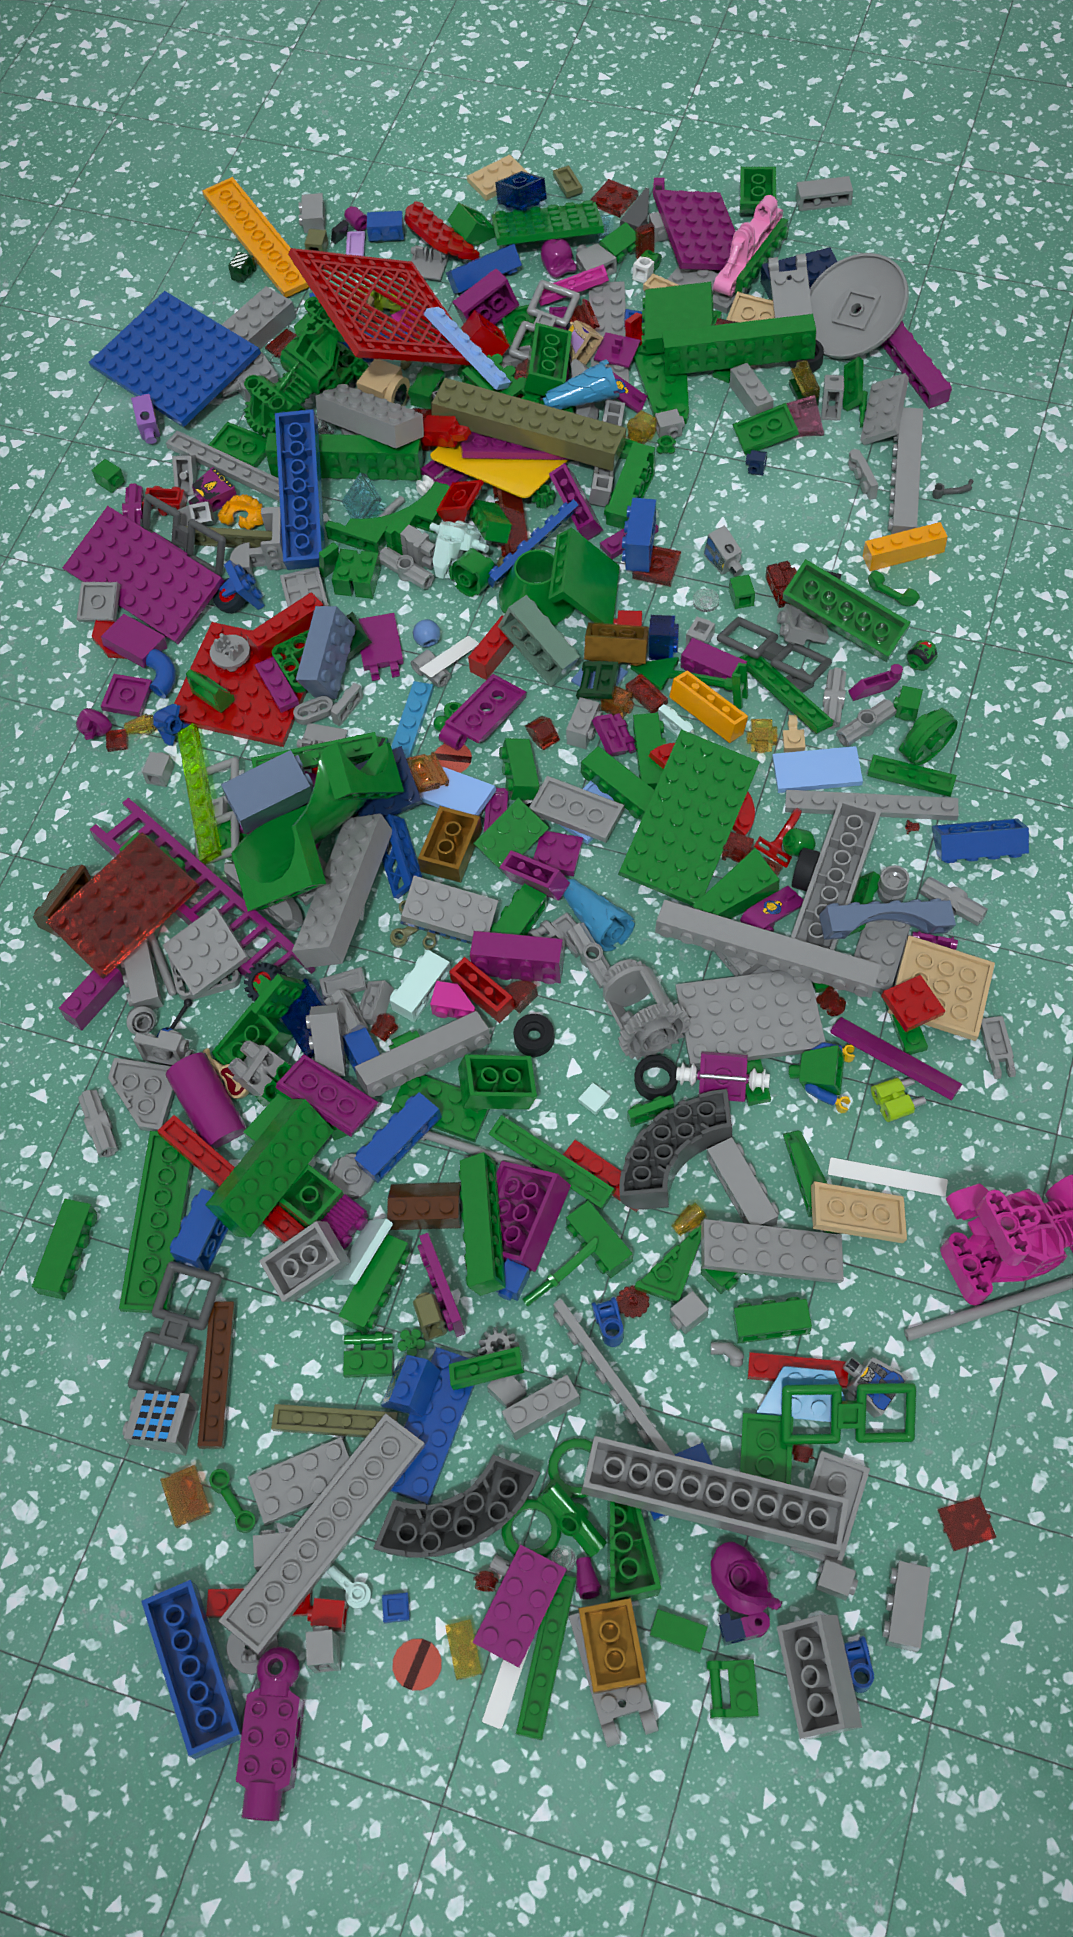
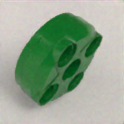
M944 708L923 714L914 723L913 728L900 745L899 751L908 761L915 765L921 766L927 763L950 741L957 729L958 721Z

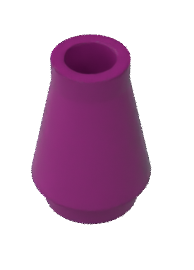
M582 1557L577 1559L576 1593L579 1594L580 1599H592L599 1596L601 1584L592 1565L591 1558Z

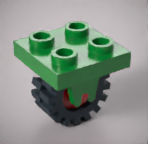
M265 962L257 963L255 967H251L249 969L251 974L246 973L245 975L248 977V981L244 980V984L248 985V987L244 988L245 992H249L247 996L254 1001L250 1009L255 1014L280 1019L287 1013L289 1006L301 996L302 990L307 986L302 980L287 976L285 972H282L283 969L281 967Z

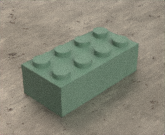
M527 595L508 607L498 625L500 630L550 687L566 677L580 658L576 649L564 639L563 634L557 631L549 618L537 608L536 603L530 600Z

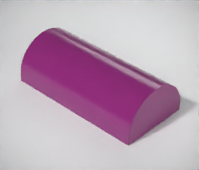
M199 1052L189 1055L173 1064L167 1070L166 1078L197 1135L215 1150L244 1135L243 1132L247 1129V1126L206 1053Z

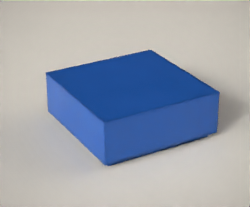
M408 1592L382 1595L384 1624L410 1621Z

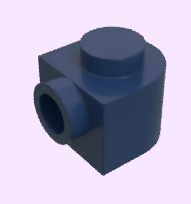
M751 450V453H747L746 456L748 474L763 476L767 463V452Z

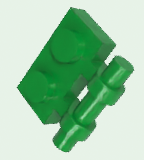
M376 1331L375 1334L354 1332L353 1335H344V1345H354V1351H344V1378L393 1376V1350H384L385 1343H393V1333L384 1334L383 1331ZM362 1344H375V1350H362Z

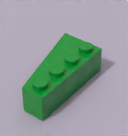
M754 848L693 905V908L733 919L753 905L779 891L780 880L758 850Z
M607 1500L608 1603L630 1598L631 1602L655 1597L659 1595L662 1588L641 1509Z

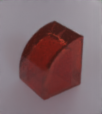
M541 715L525 725L532 740L542 750L560 740L551 719Z
M516 981L504 988L506 992L513 996L515 1010L518 1013H521L538 996L537 985L529 981Z

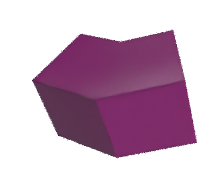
M654 178L653 194L655 190H665V178Z

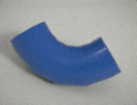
M152 649L147 655L146 665L155 671L156 677L149 686L157 696L165 699L175 684L176 669L172 660L158 649Z

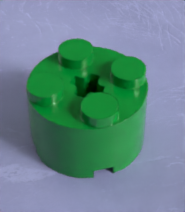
M470 548L449 567V577L451 581L455 580L457 583L455 587L461 593L473 597L474 595H479L489 585L488 579L490 575L488 573L494 567V562L491 558L485 557L474 548Z

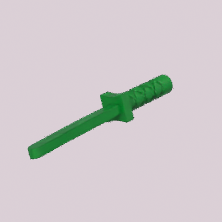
M594 1237L556 1273L548 1275V1279L522 1299L524 1303L529 1306L544 1295L545 1292H548L550 1288L558 1287L560 1281L596 1250L598 1238Z

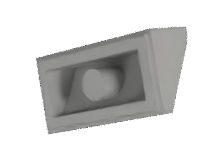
M385 980L368 981L367 989L364 991L359 1006V1011L366 1024L381 1026L390 1002V996L394 991V988Z

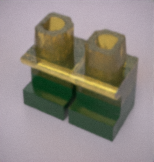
M806 360L797 362L796 368L791 369L794 379L789 380V387L800 410L818 406L820 387L809 367V363Z

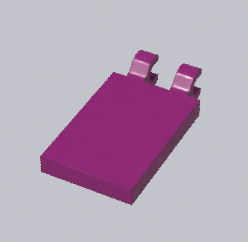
M389 613L360 618V623L372 641L371 644L361 650L364 671L370 670L372 681L380 680L378 668L389 666L392 678L400 676L398 665L404 664L395 614Z

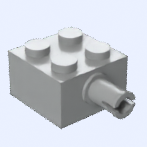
M261 352L220 393L225 397L238 391L245 402H248L251 396L244 386V381L248 376L262 375L273 383H277L278 375L263 352Z

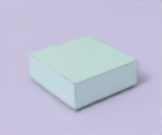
M592 1083L578 1098V1102L597 1115L611 1098L609 1094Z

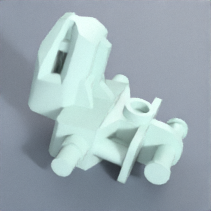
M460 520L456 521V523L450 521L441 522L440 525L431 523L429 529L438 534L432 561L435 575L442 579H450L449 567L462 555L463 551L474 548L476 551L480 550L486 553L489 550L487 544H491L492 541L484 540L475 525H470Z

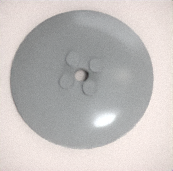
M874 253L852 255L830 266L813 283L810 288V297L816 325V340L822 344L824 355L836 359H847L866 354L885 342L899 326L907 309L909 288L903 271L893 260ZM861 307L858 313H853L855 309Z

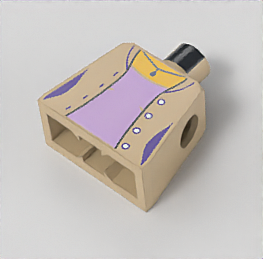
M578 320L569 322L566 325V330L572 331L569 360L572 362L574 359H577L586 365L603 340V336L588 324Z

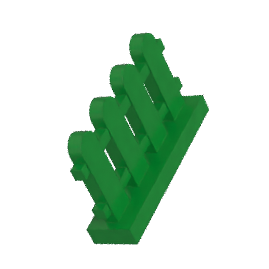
M494 354L492 357L488 355L487 357L511 381V385L503 391L501 389L495 390L474 367L470 369L467 366L462 370L463 383L514 397L522 393L524 396L521 399L540 404L541 395L524 391L525 377L517 380L514 378L516 374L515 367L509 365L503 368L501 366L503 364V357L500 354Z

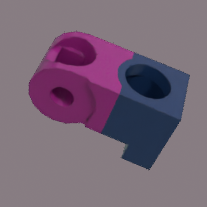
M763 1611L731 1620L730 1614L726 1613L719 1615L717 1619L724 1646L764 1636L770 1626V1619Z

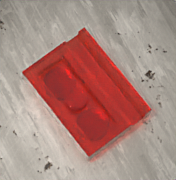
M583 299V303L575 308L570 322L578 320L588 324L593 329L599 328L600 325L590 302Z

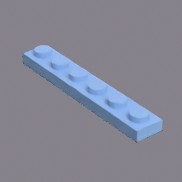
M442 308L426 309L424 316L495 390L509 387L511 381L506 377V374L494 365V362L482 352L479 346L470 340L469 336L457 326L456 322L445 314Z

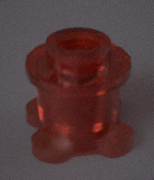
M832 986L827 987L825 992L816 998L817 1004H820L823 1010L826 1009L827 1014L831 1017L841 1015L845 1010L846 1000L839 997V993L834 991Z

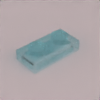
M600 215L604 225V233L595 234V244H600L603 238L613 232L614 215Z

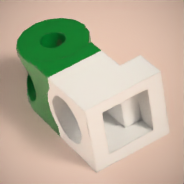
M646 250L633 264L632 279L645 283L660 266L662 255Z

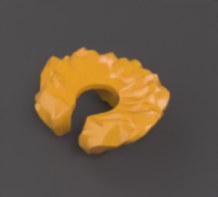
M247 494L233 496L230 501H226L217 514L219 521L228 526L234 523L233 515L240 510L248 513L246 518L239 516L238 524L240 528L251 530L255 526L264 523L261 516L262 503H259L257 499Z

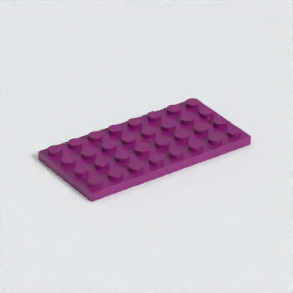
M109 506L105 508L62 567L81 582H118L120 584L118 606L176 644L181 642L224 582L214 572Z

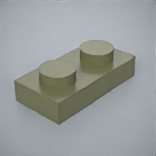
M569 165L553 170V177L566 198L583 193V187Z

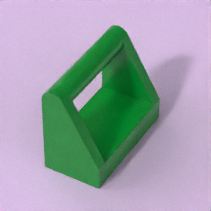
M191 669L187 671L186 677L192 693L220 713L235 701L233 694L206 675Z

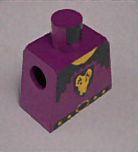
M212 467L192 485L195 497L188 502L191 505L208 501L212 505L213 512L222 509L226 501H230L237 494L235 487Z

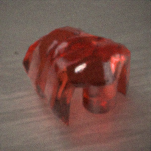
M380 1013L377 1016L376 1022L373 1023L370 1032L384 1042L387 1041L390 1035L398 1030V1026L394 1022V1016Z

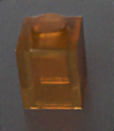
M615 686L613 699H601V711L613 716L620 713L622 719H624L627 713L630 714L634 707L633 693L618 686Z

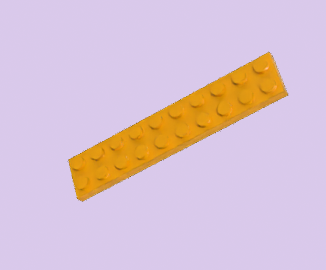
M233 177L202 190L204 198L249 254L254 256V260L284 297L287 298L309 287L288 255L291 249L290 246Z

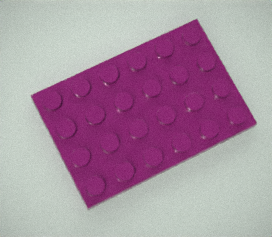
M655 190L653 197L680 269L722 270L730 257L731 243L736 231L721 193Z

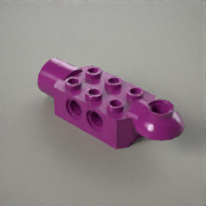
M283 1646L272 1647L259 1658L256 1670L260 1688L247 1694L236 1773V1782L245 1787L241 1815L243 1819L279 1821L282 1795L284 1792L295 1787L305 1702L290 1691V1687L298 1678L300 1666L296 1654ZM281 1661L283 1663L282 1671L277 1675H272V1665L275 1662Z

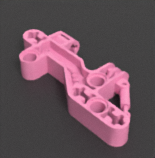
M772 195L765 196L756 206L754 217L750 223H743L734 233L730 257L726 266L717 275L713 284V291L730 297L735 293L738 275L782 218L783 209L778 208V202Z

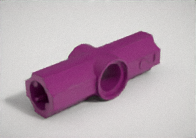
M132 483L126 487L122 513L125 517L142 527L144 492L142 486Z

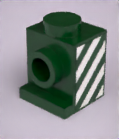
M237 252L228 265L231 280L242 283L246 281L252 271L256 272L257 270L254 256L242 252Z

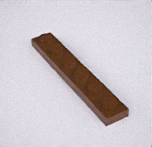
M234 1301L214 1302L208 1320L197 1445L199 1449H224L236 1306Z

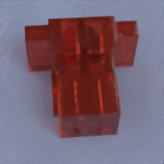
M907 820L905 826L907 834L911 831H919V823H912L910 820Z

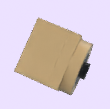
M374 359L356 382L357 389H360L362 392L373 394L381 399H387L389 402L400 404L401 406H405L409 397L410 382L408 378L403 377L402 368L381 359Z

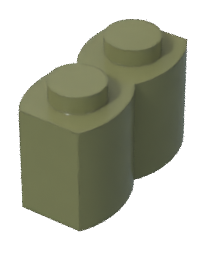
M429 1292L416 1296V1299L413 1301V1307L424 1339L429 1341L445 1335L447 1329L436 1296Z

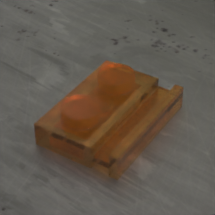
M434 752L427 756L422 754L407 758L420 793L438 789L441 785L449 786V779Z
M195 1465L171 1474V1476L165 1479H160L176 1528L212 1514Z

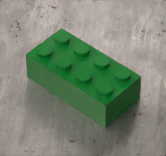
M536 322L530 343L524 391L545 396L547 391L566 383L572 331Z

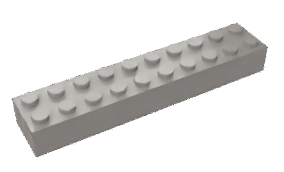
M594 1436L581 1494L831 1557H835L841 1551L849 1501L847 1498Z

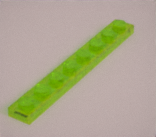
M192 723L179 731L177 736L199 859L202 863L207 864L221 856L222 852L198 726Z

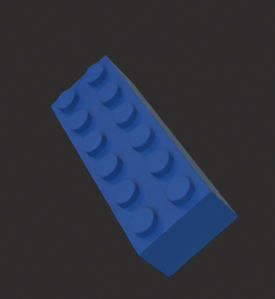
M189 1580L142 1600L143 1609L188 1756L198 1759L241 1740L242 1724L197 1585L192 1580Z

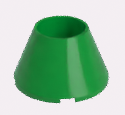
M530 550L517 558L499 591V604L503 614L506 613L508 607L527 595L530 600L536 603L537 608L549 618L554 627L558 625V622L565 618L568 619L572 615L575 607L566 600L562 599L553 603L548 599L554 555L544 550Z

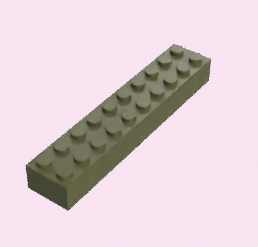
M449 378L444 379L432 402V415L455 416L459 425L469 427L471 432L610 471L614 470L625 446V427Z

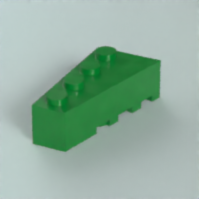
M637 442L632 443L616 487L612 492L611 500L604 509L606 525L623 529L625 521L629 519L627 518V507L631 506L632 498H644L655 475V447Z

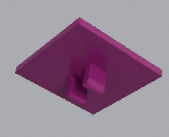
M605 332L594 360L603 361L607 359L609 364L629 368L641 340Z

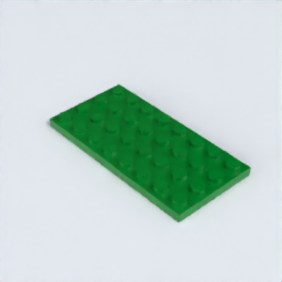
M681 729L618 875L693 906L706 893L760 762Z

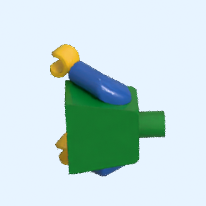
M822 1042L811 1050L802 1053L801 1065L789 1066V1077L791 1079H799V1082L808 1094L829 1105L835 1104L838 1112L846 1113L848 1108L843 1107L841 1102L849 1105L851 1101L846 1096L839 1099L837 1095H841L844 1061L852 1062L855 1055L848 1053H853L855 1048L853 1045H846L842 1048L841 1045Z

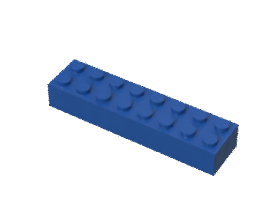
M313 409L275 413L283 562L287 570L319 567V552L325 548L318 419Z

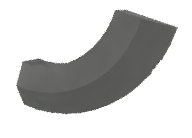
M493 1454L484 1472L469 1489L441 1503L431 1505L411 1504L393 1499L373 1549L401 1557L427 1558L456 1553L472 1547L501 1529L518 1512L534 1489L540 1472Z

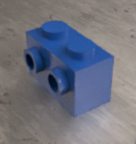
M367 212L369 241L404 240L403 212Z

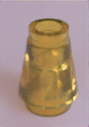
M146 713L125 722V732L128 735L151 734L152 731L156 730L152 722L153 715Z
M694 1202L686 1206L671 1227L681 1237L700 1225L707 1215Z

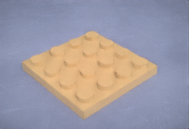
M908 935L895 986L921 975L945 1009L943 1016L924 1025L976 1041L980 1032L995 963ZM889 1008L888 1013L893 1014Z

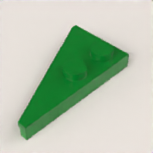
M701 1225L692 1230L682 1243L676 1245L665 1255L660 1263L652 1267L651 1271L641 1281L638 1280L635 1284V1289L677 1304L681 1300L701 1243Z

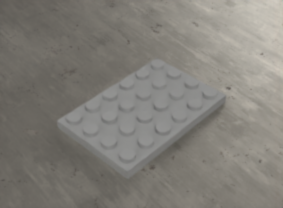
M774 971L675 985L678 1004L680 1007L683 1006L690 1018V1026L687 1027L689 1031L684 1033L690 1067L693 1063L696 1067H700L702 1051L748 1055V1061L802 1054L804 1051H809L820 1043L826 1042L813 984L809 979L794 977L783 971Z

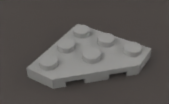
M114 1058L108 1076L109 1081L140 1130L157 1131L166 1123L174 1096V1091L165 1075L171 1066Z

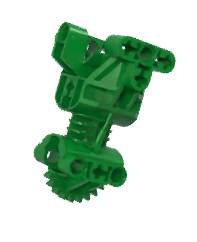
M315 296L309 297L304 303L307 314L294 326L297 336L282 349L280 362L282 368L287 373H283V377L278 378L277 383H273L262 375H250L244 381V386L251 396L250 401L245 402L247 408L244 409L246 413L244 417L249 427L254 432H258L260 436L264 433L268 437V433H276L275 413L305 410L301 404H304L311 394L319 395L324 390L336 388L337 385H349L353 380L357 382L369 367L363 359L356 357L342 343H338V341L345 342L344 338Z

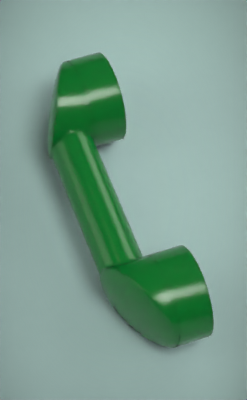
M872 571L868 576L869 585L874 591L882 592L899 601L903 606H913L920 599L918 592L914 589L909 588L901 594L884 585L885 577L879 571Z
M224 1469L214 1470L209 1477L211 1488L214 1492L222 1494L236 1517L235 1525L237 1530L241 1533L252 1531L256 1525L255 1516L252 1512L243 1510L232 1493L228 1472Z

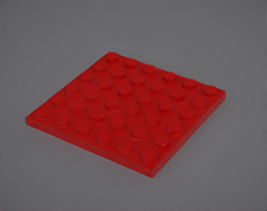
M211 622L190 669L206 675L234 695L235 701L220 713L192 693L186 677L174 704L180 705L179 718L181 722L189 723L192 727L284 747L295 722L293 714L295 707L282 713L280 712L255 668V664L262 661L251 651L248 660L238 667L236 671L230 672L227 669L217 667L212 662L210 656V648L214 640L220 638L221 633L224 635H238L248 642L246 634L252 630ZM297 643L294 647L300 649L305 644ZM279 653L283 660H285V654ZM302 656L299 657V658H297V661L299 662V664H300V662H301ZM289 665L285 668V670L293 671L296 667L294 665ZM307 690L302 693L294 692L299 704L303 703Z

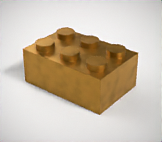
M588 622L585 634L584 660L618 662V664L626 662L634 666L645 664L649 627Z
M439 806L418 857L420 872L461 883L475 848L473 843L479 838L482 831L480 816Z
M631 1598L578 1608L593 1694L646 1684V1675Z

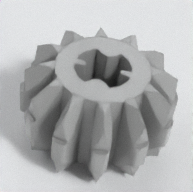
M494 1327L492 1335L485 1331L484 1336L486 1340H479L478 1343L481 1348L478 1349V1355L483 1356L494 1353V1348H498L499 1345H502L503 1349L498 1351L518 1347L519 1342L514 1341V1333L507 1335L506 1328H503L501 1333H498V1329Z

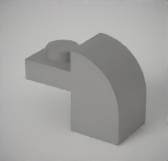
M249 542L237 546L230 555V560L235 565L239 564L246 574L250 573L252 576L253 567L267 566L261 547L251 548Z

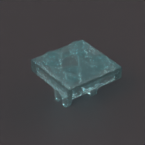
M360 472L342 500V504L349 516L355 519H365L371 516H380L379 510L385 509L380 504L382 499L367 474Z

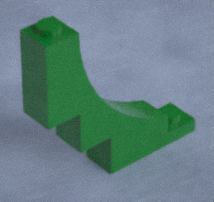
M435 481L427 493L418 501L389 515L365 519L350 518L346 526L328 520L325 525L327 538L363 551L376 552L380 555V551L387 543L385 529L395 518L404 521L416 529L419 528L435 533L429 527L431 523L440 525L442 522V518L436 510L450 486Z

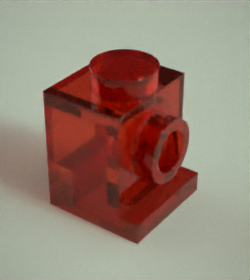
M730 832L728 840L722 848L721 860L726 861L727 858H730L735 862H740L754 849V839Z

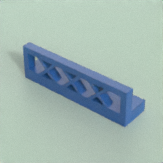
M388 814L384 819L392 829V835L389 840L392 844L390 855H388L387 845L382 861L393 897L399 899L409 891L414 876L423 877L405 820ZM397 860V868L394 873L392 867L394 861ZM402 877L404 885L398 888L399 879Z

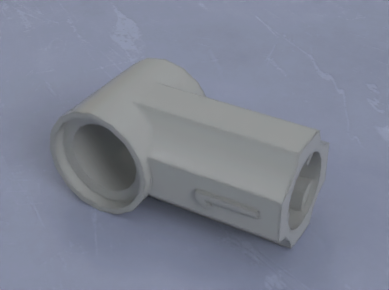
M425 650L411 661L414 671L420 676H426L437 687H444L448 684L451 674L446 669H443L433 677H429L420 670L422 666L436 658L430 650Z

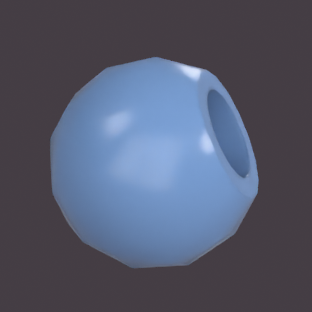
M425 619L419 621L414 626L413 638L418 645L426 648L438 643L441 635L440 628L434 621Z

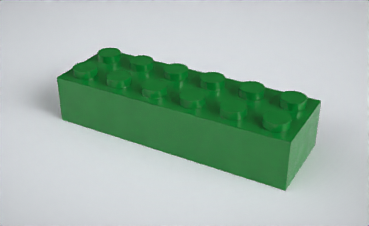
M807 559L804 560L783 593L784 601L886 663L906 634L911 623Z
M290 1099L205 1206L236 1237L250 1238L334 1130L306 1099Z

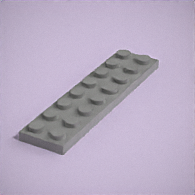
M624 281L604 282L601 285L588 288L590 326L603 337L605 332L625 336L624 313L626 305ZM599 346L591 356V367L599 364L600 362L594 360V356ZM613 364L605 365V367H611L615 374L629 383V368Z

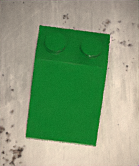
M252 1002L211 1053L222 1065L230 1064L235 1058H239L244 1062L247 1056L240 1051V1048L245 1041H252L257 1045H266L270 1051L278 1054L292 1038L293 1034L279 1019L255 1014L250 1009L253 1005Z

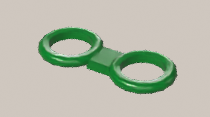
M572 1438L562 1442L553 1450L548 1461V1475L551 1481L543 1492L552 1484L558 1482L570 1498H585L588 1496L581 1494L582 1487H572L560 1478L558 1464L562 1456L568 1451L582 1449L590 1453L591 1441ZM539 1496L537 1499H527L518 1512L501 1528L504 1544L514 1556L519 1545L513 1539L511 1533L512 1524L515 1518L524 1511L537 1510L545 1514L551 1524V1535L548 1541L542 1547L530 1550L543 1557H547L556 1549L561 1539L558 1518Z

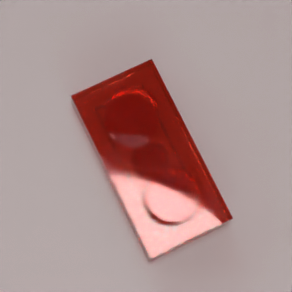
M642 674L625 684L626 690L650 713H655L663 704H668V698Z

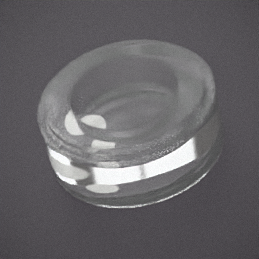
M561 1545L553 1550L551 1561L566 1568L565 1573H569L575 1568L577 1558L575 1551L571 1547Z

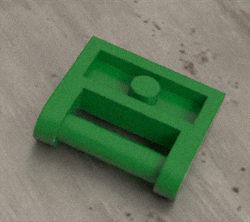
M754 1659L707 1661L706 1670L710 1674L712 1700L710 1719L758 1717ZM720 1671H728L731 1709H723Z

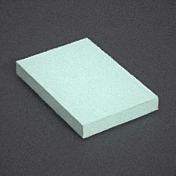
M386 1218L368 1220V1223L347 1254L351 1263L335 1273L332 1278L334 1283L337 1285L357 1284L392 1227V1222Z

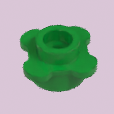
M664 435L657 440L658 447L656 451L658 453L672 454L675 452L674 445L676 440L671 436Z

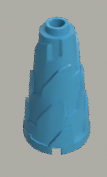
M608 360L600 361L599 364L588 368L581 374L569 379L566 383L545 393L546 397L543 398L544 405L561 410L619 397V393H614L618 390L613 371L611 367H605V365L609 364Z
M568 879L570 884L563 893V897L574 911L575 916L581 923L585 924L594 941L602 947L603 951L617 949L614 944L618 942L622 945L631 935L635 925L632 921L634 919L623 909L615 906L591 889L586 888L577 880Z

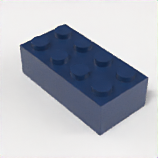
M830 247L805 253L809 289L826 269L838 262ZM796 256L778 260L779 272L797 270ZM768 263L761 265L760 282L768 298L772 299Z

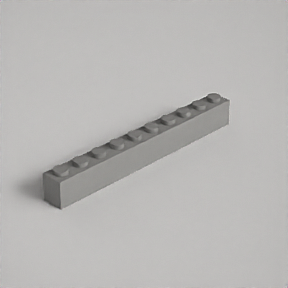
M665 899L656 920L655 933L663 937L678 939L683 943L701 946L706 950L724 953L728 957H737L752 964L757 963L771 970H780L794 977H803L814 983L826 984L837 990L849 991L860 997L871 998L881 968V964Z

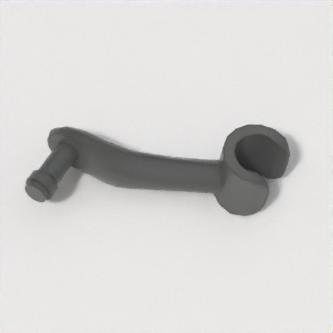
M970 479L968 484L961 487L944 489L943 484L937 483L932 495L935 499H940L946 494L968 492L972 490L971 485L974 480Z

